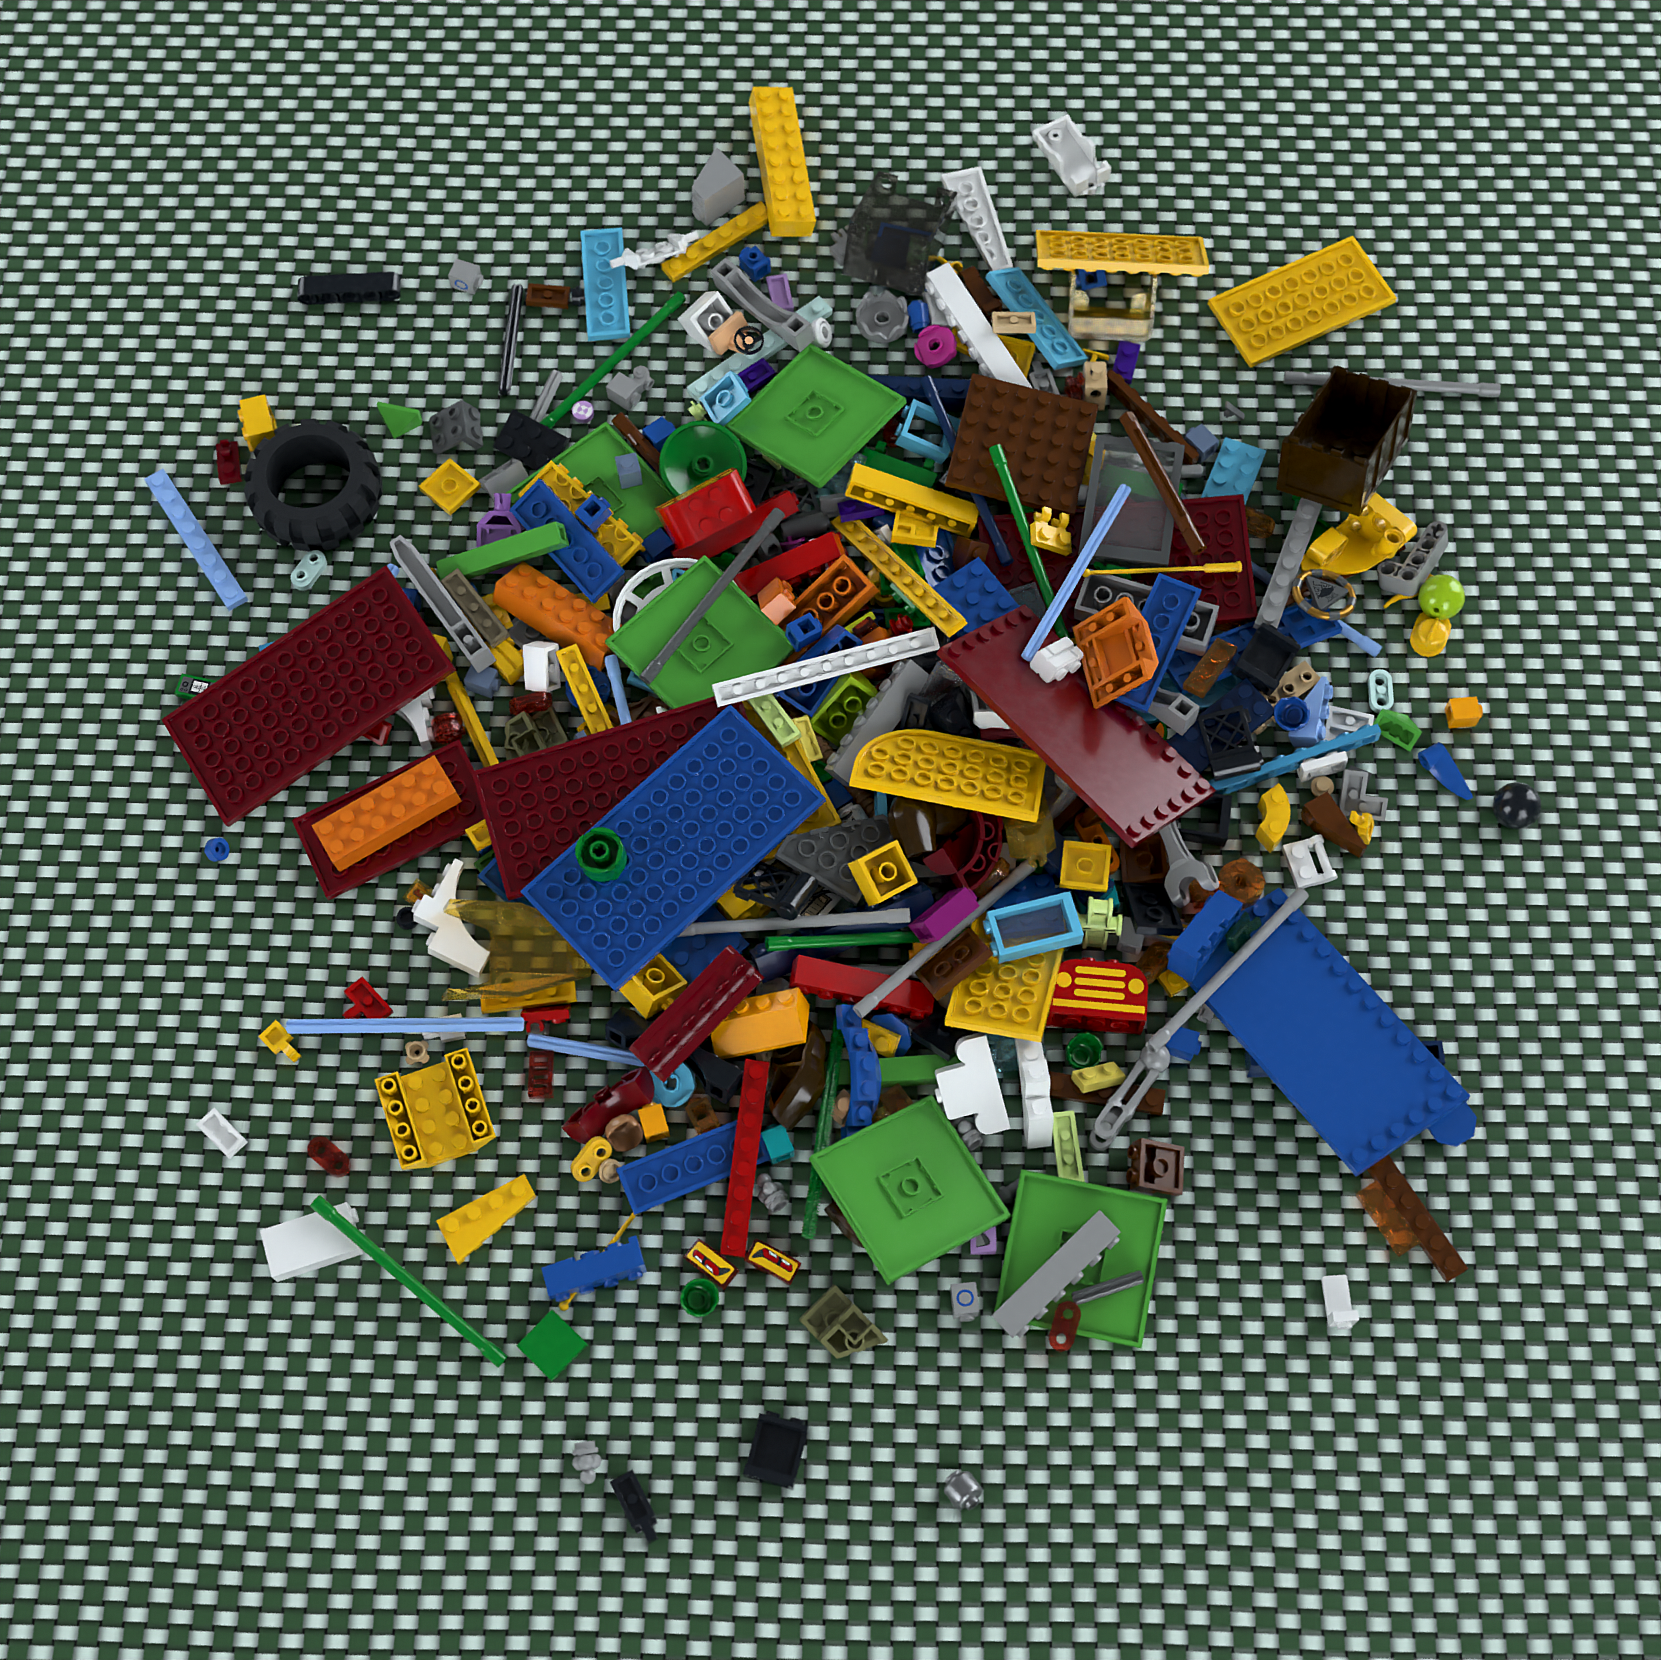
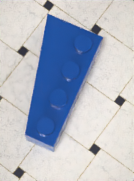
M837 624L796 662L862 645L863 641ZM840 676L775 693L812 718Z
M1219 889L1213 896L1210 895L1205 901L1202 910L1195 914L1192 922L1172 944L1166 957L1169 959L1167 969L1192 983L1240 916L1243 903Z
M637 1236L628 1238L629 1243L627 1244L618 1242L609 1244L604 1249V1252L601 1253L599 1250L586 1252L580 1255L581 1260L576 1261L575 1257H571L542 1267L549 1298L551 1300L555 1299L556 1302L570 1299V1294L575 1292L585 1295L594 1292V1287L604 1285V1288L618 1285V1280L628 1278V1281L643 1277L642 1273L647 1272Z

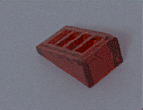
M530 1051L528 1096L530 1099L554 1098V1051ZM548 1057V1062H535V1058ZM535 1067H548V1070L535 1071ZM548 1075L547 1079H535V1076ZM535 1084H547V1087L535 1088Z

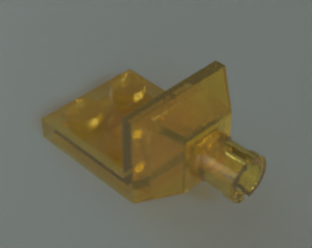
M1042 788L1037 823L1002 816L1010 858H1028L1029 865L1037 868L1036 859H1038L1040 867L1045 865L1047 862L1046 854L1056 848L1053 821Z

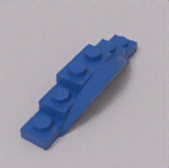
M844 1004L836 1005L837 1030L842 1031L848 1051L851 1072V1094L845 1127H841V1140L866 1128V1126L872 1125V1117L877 1108L881 1093V1067L876 1050L868 1038V1028H862L861 1018L853 1010L855 1005Z

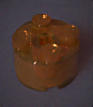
M1240 858L1222 867L1217 877L1219 887L1214 890V894L1218 889L1242 902V910L1256 904L1264 890L1265 879L1261 870L1256 865L1244 858Z

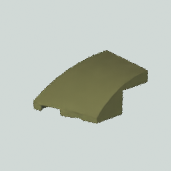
M551 705L532 717L523 711L505 723L506 761L571 741L555 708Z
M835 1284L798 1319L836 1359L848 1356L854 1352L866 1350V1348L878 1344H884L888 1341L883 1333L870 1322Z

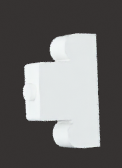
M979 1032L960 1038L956 1042L955 1052L961 1062L935 1070L938 1088L934 1089L937 1102L943 1103L949 1120L974 1114V1123L983 1134H993L1011 1129L986 1034Z

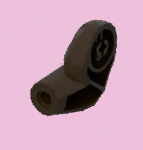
M897 796L892 801L887 821L893 840L898 841L905 857H919L936 852V840H943L962 827L969 817L970 810Z
M808 1019L806 1043L774 1049L770 1059L774 1078L769 1096V1107L776 1120L786 1129H792L804 1118L820 1097L826 1084L824 1067L826 1039L822 1031L810 1019Z

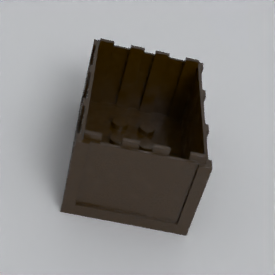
M1334 366L1331 370V375L1323 387L1317 390L1310 406L1304 414L1301 413L1298 423L1290 435L1282 441L1276 490L1360 516L1409 440L1417 390L1406 386H1395L1383 379H1372L1370 375L1349 372L1347 368Z

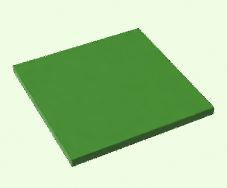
M810 343L724 427L744 443L821 489L907 402L905 397Z
M604 422L552 461L556 465L561 463L569 471L567 475L571 479L576 477L584 485L582 489L586 493L590 490L598 499L601 496L605 498L611 505L610 509L614 512L612 517L615 520L618 518L622 519L629 526L627 528L629 533L636 532L644 540L659 528L664 530L654 508L674 497L666 489L663 481L638 454L637 458L643 484L621 489L615 457L635 453V451L607 422ZM546 465L506 492L512 494L511 507L520 499L518 494Z
M704 555L606 639L605 644L639 677L717 582L723 572ZM731 581L665 663L652 683L646 685L671 709H675L713 697L712 684L777 668L796 650L785 636V632L778 625H775Z
M932 1094L830 1145L809 1158L887 1285L1011 1217L1006 1206Z
M1021 1169L994 1312L1100 1210L1121 1231L1117 1236L1120 1240L1110 1250L1105 1247L1099 1253L1102 1258L1092 1268L1088 1264L1081 1271L1084 1276L1075 1285L1070 1282L1063 1289L1066 1293L1056 1303L1052 1299L1045 1306L1048 1311L1039 1320L1034 1317L1028 1325L1142 1348L1168 1199ZM1138 1270L1142 1272L1144 1277L1143 1284L1080 1305L1073 1303L1072 1292Z

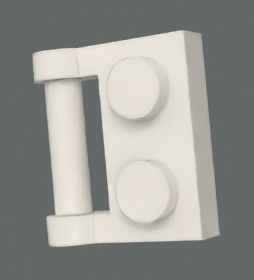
M1321 834L1309 839L1285 844L1281 848L1296 889L1308 888L1338 878L1336 871L1332 870L1323 846L1324 839ZM1308 848H1315L1324 872L1323 874L1318 875Z

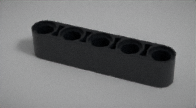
M396 272L304 276L298 279V301L304 305L397 300L401 297V276Z

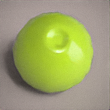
M1447 574L1434 575L1429 577L1420 587L1418 592L1419 606L1430 618L1435 619L1439 617V620L1452 618L1459 613L1464 605V588L1453 576Z

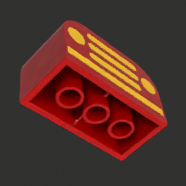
M729 468L654 508L667 535L678 550L709 537L748 516L757 509L736 468Z
M1083 957L1081 959L1064 961L1059 967L1046 1026L1141 1035L1147 1021V979L1137 967L1126 963H1119L1118 960L1108 959L1104 962L1095 961L1091 957Z

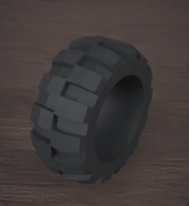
M316 418L301 419L300 425L290 427L287 423L275 429V436L270 440L264 437L253 452L256 459H249L244 474L246 481L244 493L256 522L261 529L266 530L271 539L284 546H288L291 542L293 548L300 551L309 552L314 550V547L320 546L325 551L340 547L339 542L346 538L353 541L365 530L363 523L365 521L372 522L380 507L378 500H380L383 494L382 478L374 453L370 451L368 443L358 433L354 431L348 432L346 426L327 420L324 425L320 424ZM328 463L342 467L350 473L343 490L334 499L323 505L312 508H297L278 500L279 492L284 482L294 472L305 466Z

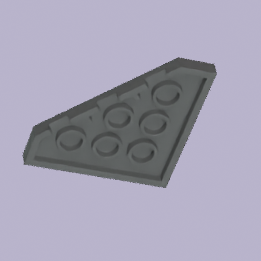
M881 814L868 819L845 822L837 826H827L801 834L787 835L774 858L799 873L805 872L813 875L818 884L856 906L863 894L848 863L894 840L890 834L887 816Z

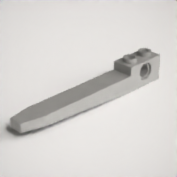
M401 535L390 541L395 559L477 673H480L497 661L416 548Z

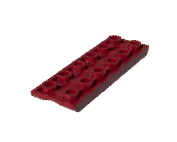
M728 945L631 1045L629 1050L664 1083L765 977L731 945Z

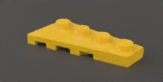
M953 327L952 333L957 341L956 350L971 357L967 345L961 343L957 330ZM997 334L1027 379L1036 345L1034 342Z
M525 1174L436 1220L458 1265L465 1261L469 1254L483 1245L482 1243L493 1233L495 1234L499 1231L503 1224L517 1215L536 1198Z

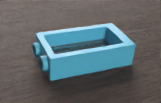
M1070 891L987 911L986 919L983 921L985 934H990L992 940L989 943L990 950L993 953L992 956L997 957L999 964L1080 944L1084 937Z

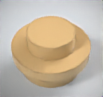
M1318 776L1312 780L1310 788L1316 797L1327 791L1331 795L1334 790V784L1330 778Z
M606 1159L601 1163L599 1177L603 1182L614 1183L619 1180L616 1168L621 1167L619 1162L615 1159Z

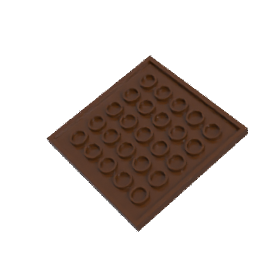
M972 373L945 486L1008 502L998 471L989 452L990 447L1001 444L1021 505L1042 510V507L1045 506L1051 508L1052 513L1060 514L1063 512L1073 518L1099 405Z

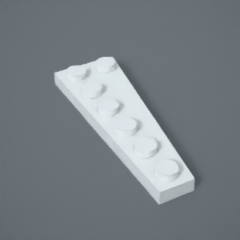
M981 166L941 174V181L989 270L1013 268Z

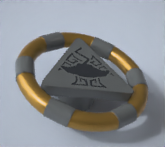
M1324 569L1304 571L1294 579L1292 585V594L1298 606L1315 618L1327 621L1339 620L1347 617L1355 609L1357 600L1353 587L1346 579L1332 571ZM1321 577H1322V578H1326V579L1332 580V581H1334L1337 585L1331 584V583H1329V582H1326V581H1323V580H1320V579H1317V578H1321ZM1304 581L1312 597L1311 604L1304 600L1300 590ZM1347 595L1348 600L1344 609L1325 612L1329 606Z

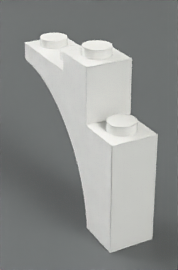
M433 687L395 712L414 729L423 751L432 750L431 741L435 740L432 727L428 728L427 721L430 720L428 708L433 707L431 699L435 698Z
M455 858L452 865L449 863L446 865L442 873L444 879L441 885L437 883L432 891L431 896L433 898L424 894L422 900L417 899L412 912L414 913L415 922L436 931V933L432 932L426 942L428 954L479 978L490 958V952L481 947L469 935L459 917L455 895L458 880L463 871V862Z
M1014 1038L1021 1081L1023 1129L1027 1149L1048 1147L1052 1145L1054 1116L1049 1096L1050 1076L1042 1044L1040 1042Z

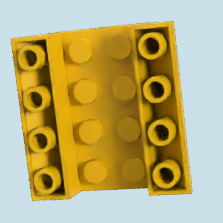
M467 1047L444 1055L446 1061L416 1072L400 1076L397 1071L374 1079L402 1170L430 1168L479 1150L496 1137Z

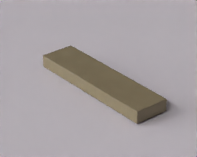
M458 568L440 581L493 649L511 636Z

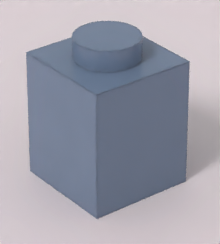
M1202 423L1196 428H1190L1185 433V441L1189 445H1193L1198 451V462L1200 464L1217 451L1219 440Z
M636 452L615 457L621 489L642 485L641 470Z
M471 664L463 680L468 691L492 698L494 692H497L501 686L498 670L487 667L480 673H477Z

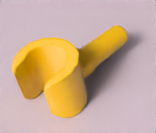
M938 256L936 259L943 265L948 262L941 256ZM949 262L953 270L961 271L963 269V265L960 262Z

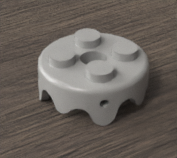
M869 291L863 296L860 305L856 309V324L858 330L866 339L876 343H889L899 339L907 330L909 315L907 303L903 296L896 297L889 291H884L876 296ZM886 317L888 320L882 323L877 318Z

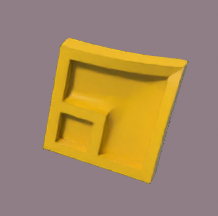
M897 508L891 542L935 548L939 524L919 513Z

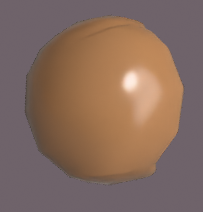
M624 1114L613 1118L607 1124L605 1136L615 1151L625 1152L636 1148L642 1142L644 1131L635 1117Z

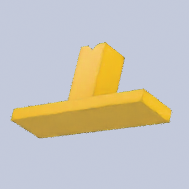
M1085 348L1082 350L1086 355L1092 356L1090 362H1096L1097 358L1109 360L1110 355Z

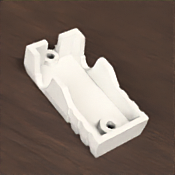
M1067 114L1033 130L1032 137L1074 198L1079 195H1094L1097 187L1105 186L1104 183L1109 180L1111 166L1107 161L1102 162L1101 166L1098 165L1097 158L1095 157V144L1090 138L1081 135L1082 133L1076 128L1075 123L1071 121Z

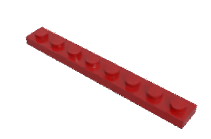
M745 1059L720 1255L745 1257L770 1063L766 1061Z

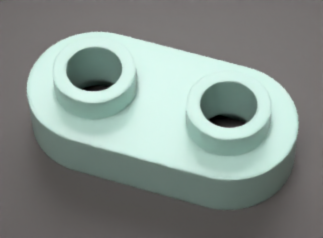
M309 551L292 572L291 581L296 589L301 591L310 589L325 570L327 560L321 551Z
M1383 669L1374 670L1368 678L1369 706L1378 714L1382 708L1390 710L1394 703L1392 677ZM1376 681L1381 682L1382 685H1377ZM1377 702H1382L1384 706L1378 705Z

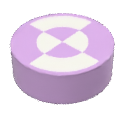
M587 401L577 402L572 408L573 418L579 423L591 421L594 417L593 406Z

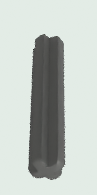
M1138 1270L1072 1292L1071 1297L1075 1305H1080L1143 1284L1144 1277L1142 1272Z

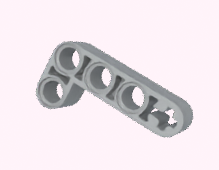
M1441 521L1430 523L1404 564L1393 561L1380 563L1377 567L1379 587L1385 591L1403 596L1417 594L1421 585L1426 581L1448 546L1447 525Z

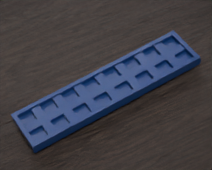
M1296 604L1284 609L1277 630L1285 636L1294 638L1297 644L1301 645L1300 649L1340 634L1342 626L1337 620L1327 621L1315 618L1307 614ZM1255 621L1211 637L1204 657L1182 650L1175 651L1166 672L1181 694H1186L1234 675L1230 672L1257 630L1253 628Z

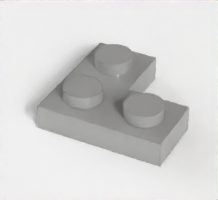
M1344 769L1338 805L1343 814L1350 817L1351 811H1356L1358 815L1362 816V813L1366 812L1372 814L1373 820L1385 821L1388 798L1365 795L1368 772Z

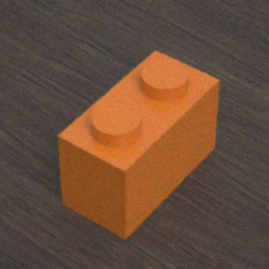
M778 577L773 579L757 594L760 610L775 625L779 624L796 608L795 596L792 593L793 588L786 580L782 582Z

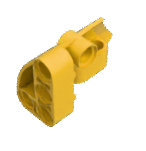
M1374 493L1360 516L1349 513L1347 519L1338 527L1329 528L1311 544L1300 564L1301 571L1324 569L1338 575L1367 571L1386 558H1393L1398 549L1417 534V527L1412 520L1379 494Z

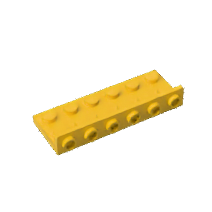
M551 460L518 494L521 498L539 478L542 479L621 567L638 550L642 552L646 550L641 544L644 540L636 532L629 533L627 531L629 526L620 518L615 520L611 515L597 529L596 533L579 519L574 512L594 493L590 490L586 493L582 489L584 485L576 477L571 479L567 475L569 471L561 463L556 465Z

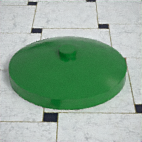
M692 421L678 427L666 439L660 452V476L666 489L674 498L729 468H736L743 482L747 472L745 451L738 438L726 427L711 421Z

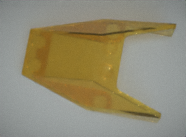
M449 899L443 908V913L489 931L490 967L489 980L487 982L465 989L448 988L441 996V1001L521 997L591 976V966L536 908L517 902Z

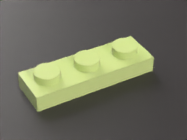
M772 694L747 700L782 749L802 737L801 732Z
M1074 1110L1053 1112L1052 1139L1058 1177L1085 1182Z

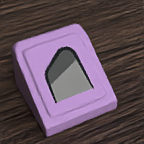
M996 1227L970 1240L971 1254H996Z

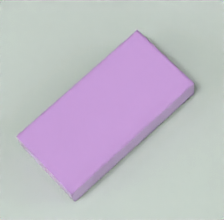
M787 274L766 277L770 300L779 307L794 312Z

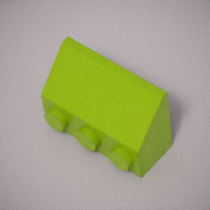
M859 671L840 675L812 718L808 716L813 730L840 747L842 738L851 732L854 728V721L860 715H863L867 709L866 704L879 691Z

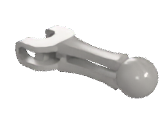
M1176 820L1159 831L1167 850L1170 865L1164 886L1174 905L1182 908L1190 902L1188 887L1194 879H1197L1205 890L1213 891L1219 887V881L1214 868L1206 862L1196 860L1189 852L1180 835Z
M1146 1046L1141 1050L1140 1059L1135 1062L1122 1085L1107 1100L1106 1106L1095 1121L1089 1136V1143L1094 1149L1104 1151L1109 1148L1123 1125L1133 1117L1141 1099L1159 1077V1073L1168 1068L1171 1057L1165 1046L1156 1054L1151 1053ZM1145 1069L1148 1072L1146 1078L1128 1103L1123 1105L1121 1102L1126 1093ZM1097 1134L1107 1141L1100 1143L1096 1140L1095 1135Z

